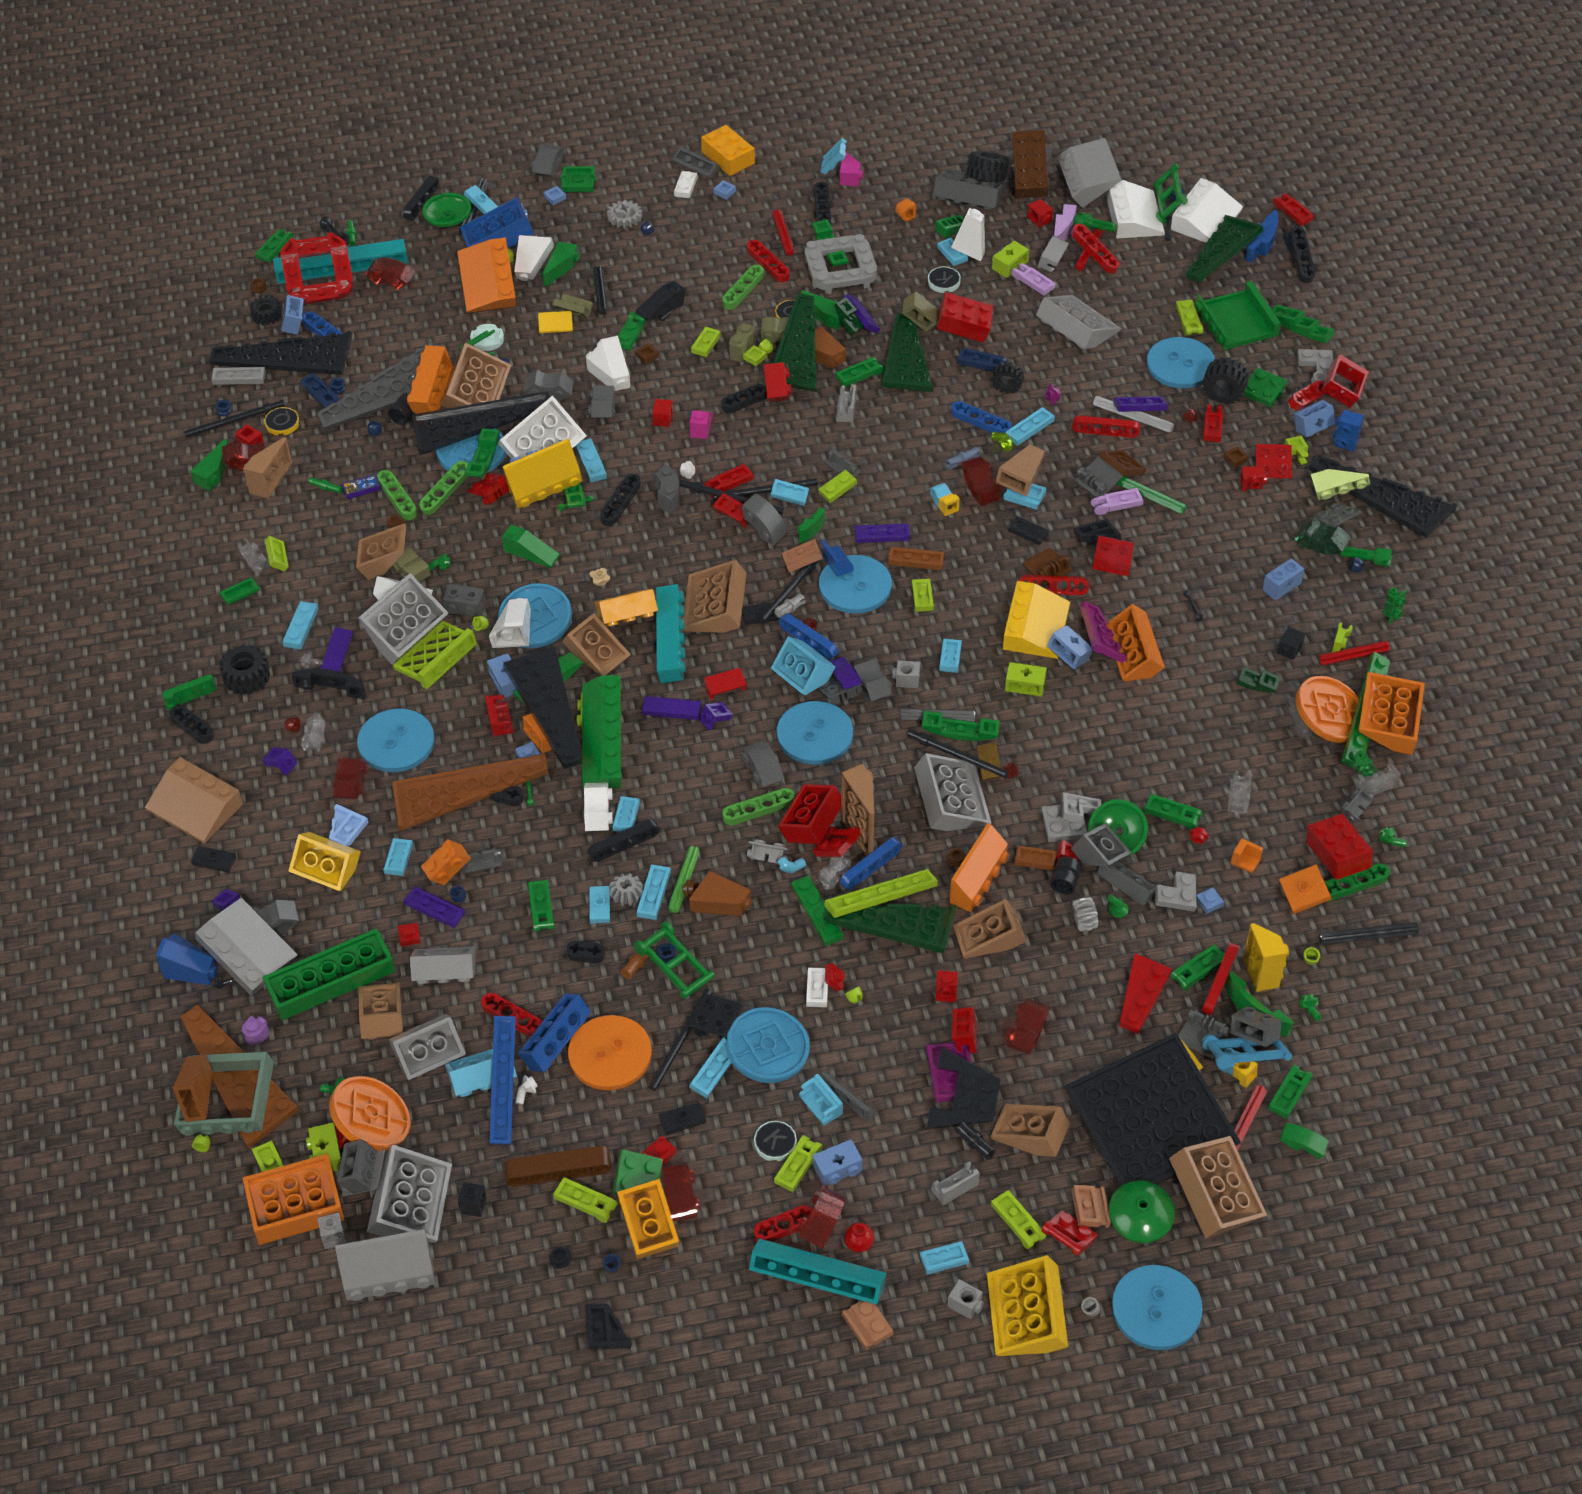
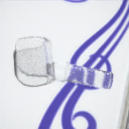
M304 654L300 660V666L302 668H309L310 664L322 665L323 660L313 659L311 655Z

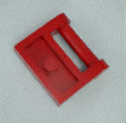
M829 827L826 836L812 851L816 857H842L859 838L860 830L857 827H850L849 829Z
M1063 1210L1053 1219L1047 1221L1041 1230L1045 1235H1051L1070 1248L1076 1256L1081 1255L1096 1241L1098 1236L1085 1225L1078 1226L1077 1220Z

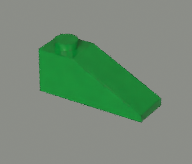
M558 241L543 271L544 286H548L564 275L579 261L580 253L576 244Z
M804 290L801 291V294L814 296L815 318L822 325L838 330L843 323L835 308L837 302Z
M226 439L218 444L190 471L194 484L211 491L222 480L230 454Z
M510 525L502 535L505 552L551 568L560 556L558 552L529 531L520 527Z

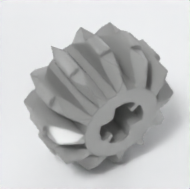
M622 873L621 877L615 876L614 881L611 882L610 896L615 904L620 903L622 907L628 904L631 907L632 902L638 903L639 898H641L643 884L639 881L638 876L633 877L631 873L625 876Z
M1083 897L1074 900L1072 908L1078 930L1090 931L1097 928L1098 914L1093 899L1091 897Z

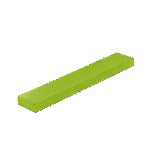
M926 869L827 899L824 906L836 918L936 887L938 880Z

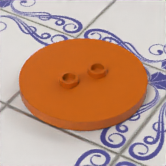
M1314 676L1304 681L1298 688L1296 707L1304 723L1315 734L1331 742L1347 743L1359 697L1339 680L1327 676Z
M616 1015L597 1017L583 1024L572 1036L568 1048L569 1064L575 1076L587 1086L599 1090L622 1089L638 1081L647 1071L652 1058L651 1041L643 1027L629 1018Z
M355 1076L343 1080L331 1094L329 1110L332 1120L338 1130L351 1142L363 1140L376 1151H387L391 1145H400L408 1135L411 1124L408 1108L398 1093L387 1084L374 1078Z

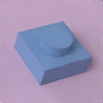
M724 180L714 188V194L726 200L736 192V186Z
M555 186L544 192V198L552 205H555L565 200L566 194L559 187Z
M533 742L515 749L518 758L541 755Z
M1214 888L1196 895V901L1206 914L1224 905V901Z

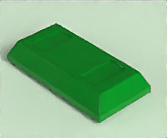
M251 577L219 592L227 605H231L257 593L260 588Z

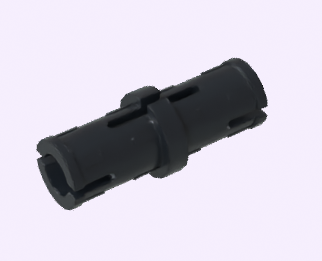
M965 1122L958 1126L956 1133L968 1142V1146L971 1149H976L986 1160L995 1154L996 1150L983 1139L980 1133H976ZM970 1136L976 1139L981 1144V1146H979L972 1138H970Z

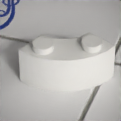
M608 782L585 783V831L609 830V824H613V813L609 812V800H613L612 788L608 787Z

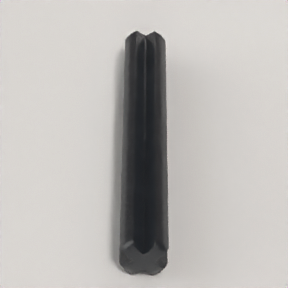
M595 266L593 269L598 312L602 315L607 314L603 270L601 266Z

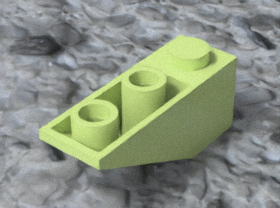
M1327 469L1311 474L1318 500H1326L1334 495L1346 494L1350 490L1362 489L1370 485L1369 475L1363 473Z

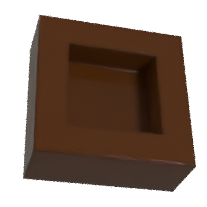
M648 343L637 349L635 355L643 363L648 364L659 357V352Z
M1237 446L1224 452L1223 458L1233 468H1236L1248 462L1249 456Z

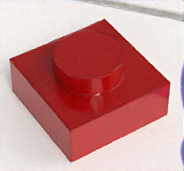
M1062 840L1058 845L1057 858L1071 857L1078 860L1076 854L1071 850L1074 845Z
M418 922L398 926L401 947L421 943Z
M833 963L825 965V983L836 992L843 990L844 972Z

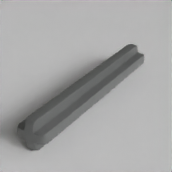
M902 708L900 712L902 720H923L924 711L943 713L942 718L974 722L976 718V713L972 710Z

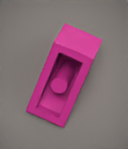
M845 152L846 156L842 160L840 169V185L859 186L860 180H863V170H860L861 163Z
M692 410L690 419L691 438L708 439L713 412Z

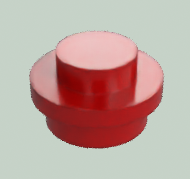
M1195 827L1189 831L1190 840L1194 843L1204 844L1205 840H1208L1209 834L1201 827Z

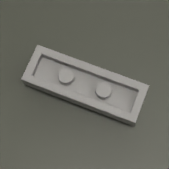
M265 367L213 368L212 384H264Z

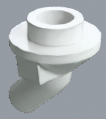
M526 1075L523 1076L522 1085L517 1091L516 1104L523 1105L526 1092L536 1093L535 1088L538 1085L532 1076L529 1078Z

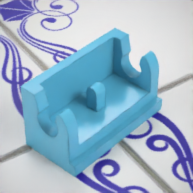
M816 1074L801 1086L803 1091L799 1093V1097L823 1126L843 1114V1103L819 1074Z

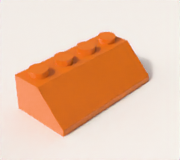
M426 345L424 352L421 353V361L416 368V377L412 381V389L407 396V403L410 405L412 412L416 414L441 409L439 404L453 368L448 352L443 346Z
M1131 604L1107 622L1106 626L1114 634L1112 637L1114 642H1118L1121 646L1119 649L1120 653H1124L1127 657L1123 663L1117 661L1123 681L1152 678L1165 668L1147 613L1144 610Z
M987 823L951 879L950 903L969 912H972L975 906L978 907L980 905L983 893L988 892L993 877L996 878L998 876L1001 864H1005L1009 857L1007 842L991 824Z

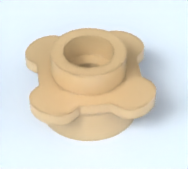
M605 568L589 573L590 577L593 578V583L597 586H603L610 580V576L607 575Z

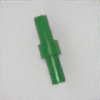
M348 220L346 234L349 236V245L355 246L356 229L354 228V222Z
M312 477L308 480L309 484L318 486L321 490L342 493L343 487L331 484V481Z

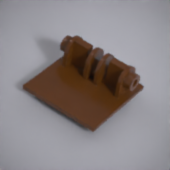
M1051 547L1022 563L1033 575L1063 576L1073 570L1069 565V556L1062 555L1060 557ZM1046 580L1041 581L1044 586L1049 584Z

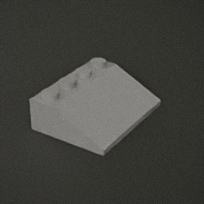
M1105 138L1070 147L1057 156L1071 196L1082 208L1122 181Z
M1073 295L1044 297L1036 314L1043 323L1051 325L1053 330L1064 334L1066 339L1074 341L1078 344L1079 348L1084 350L1095 348L1121 330L1119 326Z
M409 573L358 619L379 652L393 665L441 623L449 613Z
M925 753L914 769L930 828L953 831L983 827L987 823L991 824L975 765L959 759Z
M242 898L211 918L195 932V939L251 996L265 985L263 976L286 967L298 956Z
M391 1145L384 1154L379 1187L375 1191L367 1232L384 1237L425 1229L428 1242L436 1243L452 1164Z
M425 1229L335 1245L347 1301H358L369 1296L379 1297L391 1292H405L412 1288H427L435 1284L433 1261Z

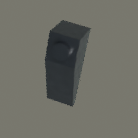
M675 281L663 285L636 309V313L648 321L677 309L684 304L686 289Z

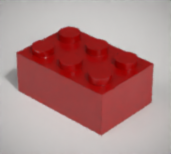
M945 292L939 307L936 329L985 343L991 329L993 306Z
M803 784L778 825L788 843L820 844L842 807V796L835 785Z
M1343 813L1307 826V844L1336 880L1371 868L1373 850Z

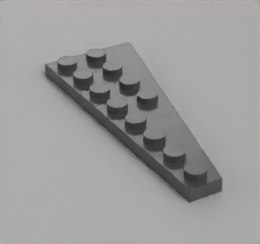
M429 341L428 344H427V345L434 346L433 343H432V341ZM425 346L421 349L418 348L407 358H402L396 365L380 372L371 378V381L360 385L352 393L344 395V398L335 404L332 403L319 411L317 417L323 429L327 430L389 408L396 403L401 394H410L412 381L416 377V368L420 364L421 353L424 352Z

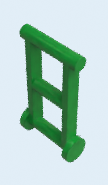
M1177 163L1172 165L1153 183L1154 188H1156L1160 209L1156 213V217L1162 223L1167 222L1166 217L1181 203L1185 205L1188 202V199L1181 191L1178 175L1180 167ZM1172 175L1173 184L1163 192L1162 184ZM1175 191L1176 200L1166 208L1165 199Z
M664 921L659 931L643 942L640 940L636 941L634 948L640 956L647 955L681 991L680 996L685 999L713 979L715 974L711 970L707 971L674 936L675 931L672 925ZM664 936L680 952L679 955L666 964L650 948V946ZM684 960H687L702 976L688 987L671 971Z

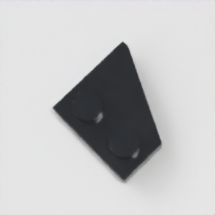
M608 1304L585 1305L588 1350L631 1348L632 1340L627 1338L622 1330L621 1323L614 1317L613 1311Z

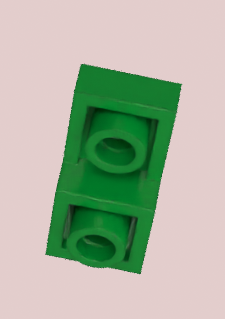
M818 508L817 512L812 514L811 519L805 518L803 524L799 525L797 534L799 535L800 543L808 541L824 525L825 509Z
M1291 1123L1284 1125L1279 1138L1280 1141L1295 1151L1303 1148L1318 1159L1324 1156L1329 1142L1328 1139L1320 1134Z

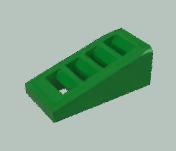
M956 215L937 220L935 222V231L944 238H947L959 231L964 217Z

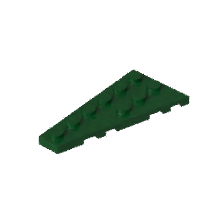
M1225 214L1223 217L1224 221L1219 223L1218 230L1213 232L1204 246V251L1199 253L1198 260L1193 262L1187 271V279L1199 283L1260 235L1264 231L1263 225Z
M797 293L773 364L784 362L785 368H789L790 378L786 379L787 384H790L791 387L817 392L814 296Z
M896 313L882 387L933 392V385L930 380L916 324L904 314Z
M887 904V907H877L875 905L836 918L828 912L826 923L944 954L957 905H950V908L940 907L939 905L921 907L919 904Z

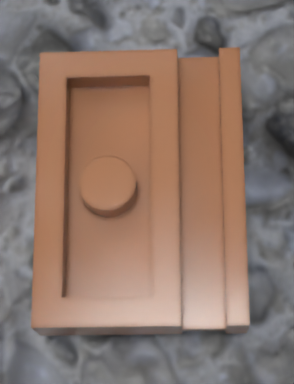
M815 539L782 553L789 573L823 559Z
M1074 1185L1072 1196L1078 1226L1099 1227L1100 1225H1105V1228H1109L1111 1220L1104 1187L1095 1188V1186Z
M860 1301L852 1305L850 1309L842 1311V1316L865 1350L893 1335L892 1328L875 1304Z

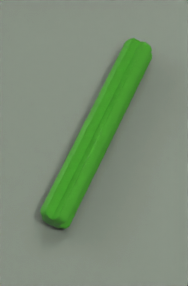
M690 846L687 851L668 906L670 912L678 913L684 898L683 885L691 878L699 855L698 847Z

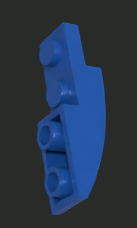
M1274 210L1270 215H1267L1262 224L1260 223V225H1263L1264 231L1251 244L1247 245L1245 253H1247L1246 261L1252 262L1259 254L1266 256L1275 241L1278 211Z

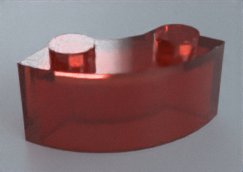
M379 258L373 261L365 274L377 285L381 283L389 284L399 290L408 284L416 271L399 260Z
M235 440L222 446L223 462L233 469L243 471L244 465L248 463L251 457L266 447L262 443L247 445Z
M977 457L961 463L968 488L980 506L1000 500L999 493L1001 489L991 475L988 461L982 457Z
M338 758V769L334 778V798L357 799L360 794H363L364 774L368 773V763L365 762V758Z
M1028 998L1023 1003H1020L1016 1011L1018 1017L1014 1025L1008 1028L1005 1039H1008L1006 1046L1030 1055L1041 1035L1050 1006Z
M688 1164L662 1168L667 1202L672 1220L679 1221L697 1218L696 1210H700L699 1197H694L692 1183H695L694 1170L689 1171Z
M825 1186L821 1188L820 1192L816 1190L810 1201L813 1205L808 1217L804 1216L798 1226L801 1229L799 1237L823 1249L840 1216L846 1198Z

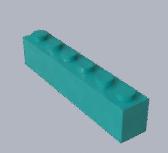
M678 584L656 587V604L658 611H656L657 674L661 683L683 680V672H686L685 662L683 661L685 649L682 647V644H685V636L682 633V630H685L684 619H682V616H685L684 606L682 605L685 598L683 591L679 590Z
M759 1239L753 1248L749 1267L751 1271L876 1305L882 1296L887 1274Z

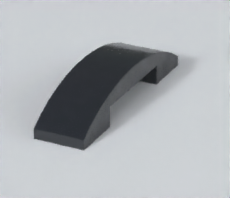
M306 669L292 673L293 684L296 688L312 690L314 685L346 690L348 697L366 700L364 684L345 673L327 669Z

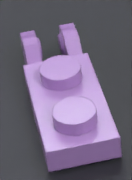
M1023 263L1018 265V269L1014 268L1011 270V274L1015 279L1024 282L1042 295H1046L1055 288V282Z
M1138 488L1104 494V496L1092 499L1091 505L1096 507L1094 509L1096 515H1103L1108 511L1143 505V499Z

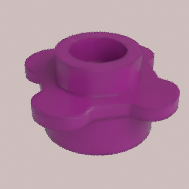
M1050 384L1045 392V398L1050 401L1051 405H1055V401L1060 400L1061 392L1059 388Z

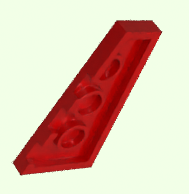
M1137 953L1134 954L1120 1027L1139 1034L1168 981L1172 968Z

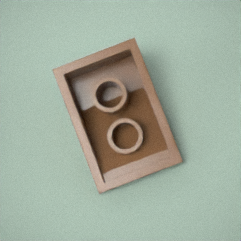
M283 437L255 454L244 465L243 472L245 473L246 484L250 494L269 499L291 466L292 459L287 438Z
M406 524L398 525L359 540L356 568L368 580L384 575L404 554Z
M594 613L569 632L562 641L577 658L600 676L607 675L631 655Z
M1007 899L953 925L965 959L1007 951L1026 942L1016 910Z
M400 983L358 987L361 1039H376L377 1037L386 1036L395 1037L403 1033Z
M1005 1104L991 1134V1139L1037 1156L1056 1157L1070 1122L1062 1107Z

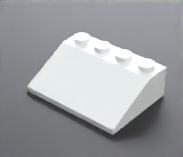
M1200 178L1187 195L1188 202L1185 205L1181 203L1174 212L1171 230L1207 243L1213 232L1218 230L1219 223L1224 221L1223 217L1225 214L1237 217L1243 206L1216 183Z
M1122 180L1106 191L1112 223L1117 225L1115 231L1116 238L1165 235L1163 224L1156 217L1159 209L1153 190Z
M551 396L500 439L498 445L511 459L517 456L521 459L530 451L536 450L537 452L565 439L570 440L573 448L587 435L557 400Z

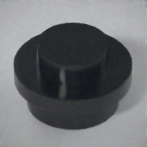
M556 1247L549 1255V1262L554 1268H565L571 1262V1254L564 1247Z

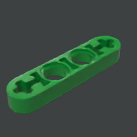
M1375 864L1370 869L1338 880L1333 878L1324 881L1328 891H1331L1330 896L1332 900L1329 901L1387 882L1390 874L1389 868L1384 864ZM1362 876L1365 877L1368 881L1362 883L1358 881L1357 878ZM1347 883L1350 885V888L1344 889L1339 884Z

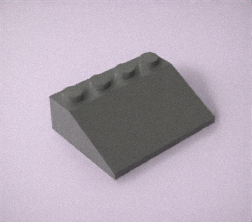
M947 168L936 176L933 196H938L937 198L940 200L952 199L955 203L966 202L969 206L977 207L981 205L984 206V209L993 210V208L999 205L1008 181H980L970 177L967 172Z

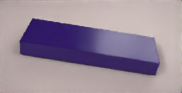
M847 294L844 298H847L857 309L855 315L867 330L878 333L880 331L879 326L861 302Z
M1162 396L1115 397L1113 401L1119 412L1166 411L1168 407Z
M909 524L855 526L856 543L910 541Z
M338 627L334 628L321 669L341 671L353 631Z
M844 657L829 661L836 666L832 675L843 689L862 684L860 677Z
M645 696L642 715L699 720L701 701Z
M414 887L404 899V905L452 928H455L465 915L464 909L417 887Z

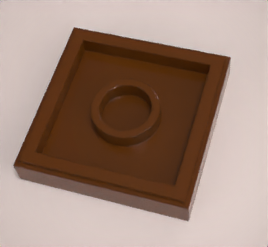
M1123 450L1103 451L1099 456L1123 476L1143 475L1147 470Z

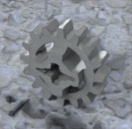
M626 200L623 202L618 201V204L612 203V207H608L607 211L608 222H611L612 226L617 225V228L623 226V229L627 226L632 228V224L637 225V222H641V206H638V203L633 204L632 201L626 202Z

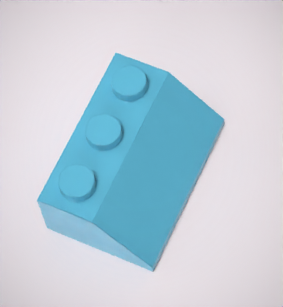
M788 636L771 669L803 695H807L826 684L836 666L804 641Z
M493 1049L445 1064L456 1096L465 1097L472 1094L474 1090H487L492 1087ZM514 1067V1075H513V1078L517 1077V1074H516V1071H515V1067Z

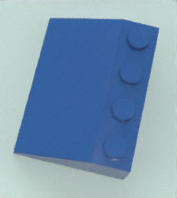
M518 197L460 227L467 247L490 239L505 237L507 247H512L518 242L519 235L531 236L534 234Z

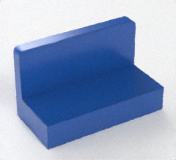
M825 540L820 541L822 557L837 577L854 571L853 564L839 545L830 548Z

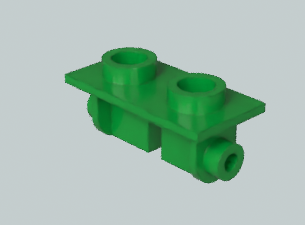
M1395 587L1388 590L1387 601L1383 609L1384 616L1389 618L1388 624L1402 616V608L1406 602V589L1402 593Z
M1361 750L1356 753V764H1352V767L1359 775L1369 777L1379 772L1372 759L1367 757L1365 751Z

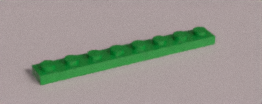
M1376 652L1369 659L1341 761L1353 768L1352 764H1356V753L1361 750L1366 752L1370 739L1358 732L1367 673L1387 675L1390 660Z

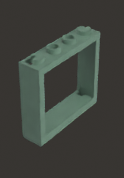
M267 1052L207 1055L213 1072L259 1070L251 1118L207 1119L185 1122L178 1103L174 1126L183 1135L187 1136L195 1133L212 1135L217 1132L232 1134L233 1132L240 1131L245 1133L262 1131L274 1064L272 1058Z

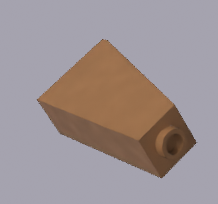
M1031 444L999 467L996 483L1021 495L1028 496L1041 468L1045 451Z

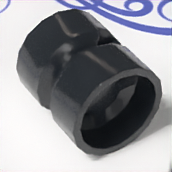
M409 393L401 394L388 411L391 420L398 425H406L412 418L411 416L415 414L407 403Z
M1061 857L1058 859L1055 872L1050 879V886L1054 891L1068 895L1072 894L1075 890L1077 880L1082 871V865L1074 858Z

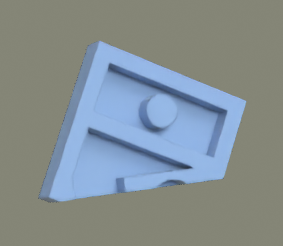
M336 804L329 839L349 847L369 823L368 818Z

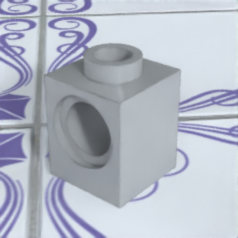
M898 660L897 668H893V679H896V687L918 688L920 662Z
M339 1213L317 1218L324 1249L346 1244Z
M959 1279L948 1296L947 1307L972 1319L975 1313L978 1314L984 1305L982 1301L983 1292ZM963 1299H970L971 1302H964Z

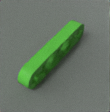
M751 266L722 297L725 309H735L763 279L764 269L762 266Z
M458 461L421 499L419 506L424 515L435 513L468 477L465 476L468 466L467 462ZM449 479H454L455 483L452 485L446 484V481ZM438 491L444 492L441 497L435 496V493Z
M380 471L377 474V479L386 496L404 520H413L417 516L415 504L391 471ZM391 488H397L396 491H389ZM398 499H405L403 502H397Z
M783 788L727 806L722 812L723 821L727 825H736L789 808L795 799L794 792L789 788ZM771 801L773 804L767 807L763 805V802ZM747 807H753L755 810L749 813L746 812L744 809Z

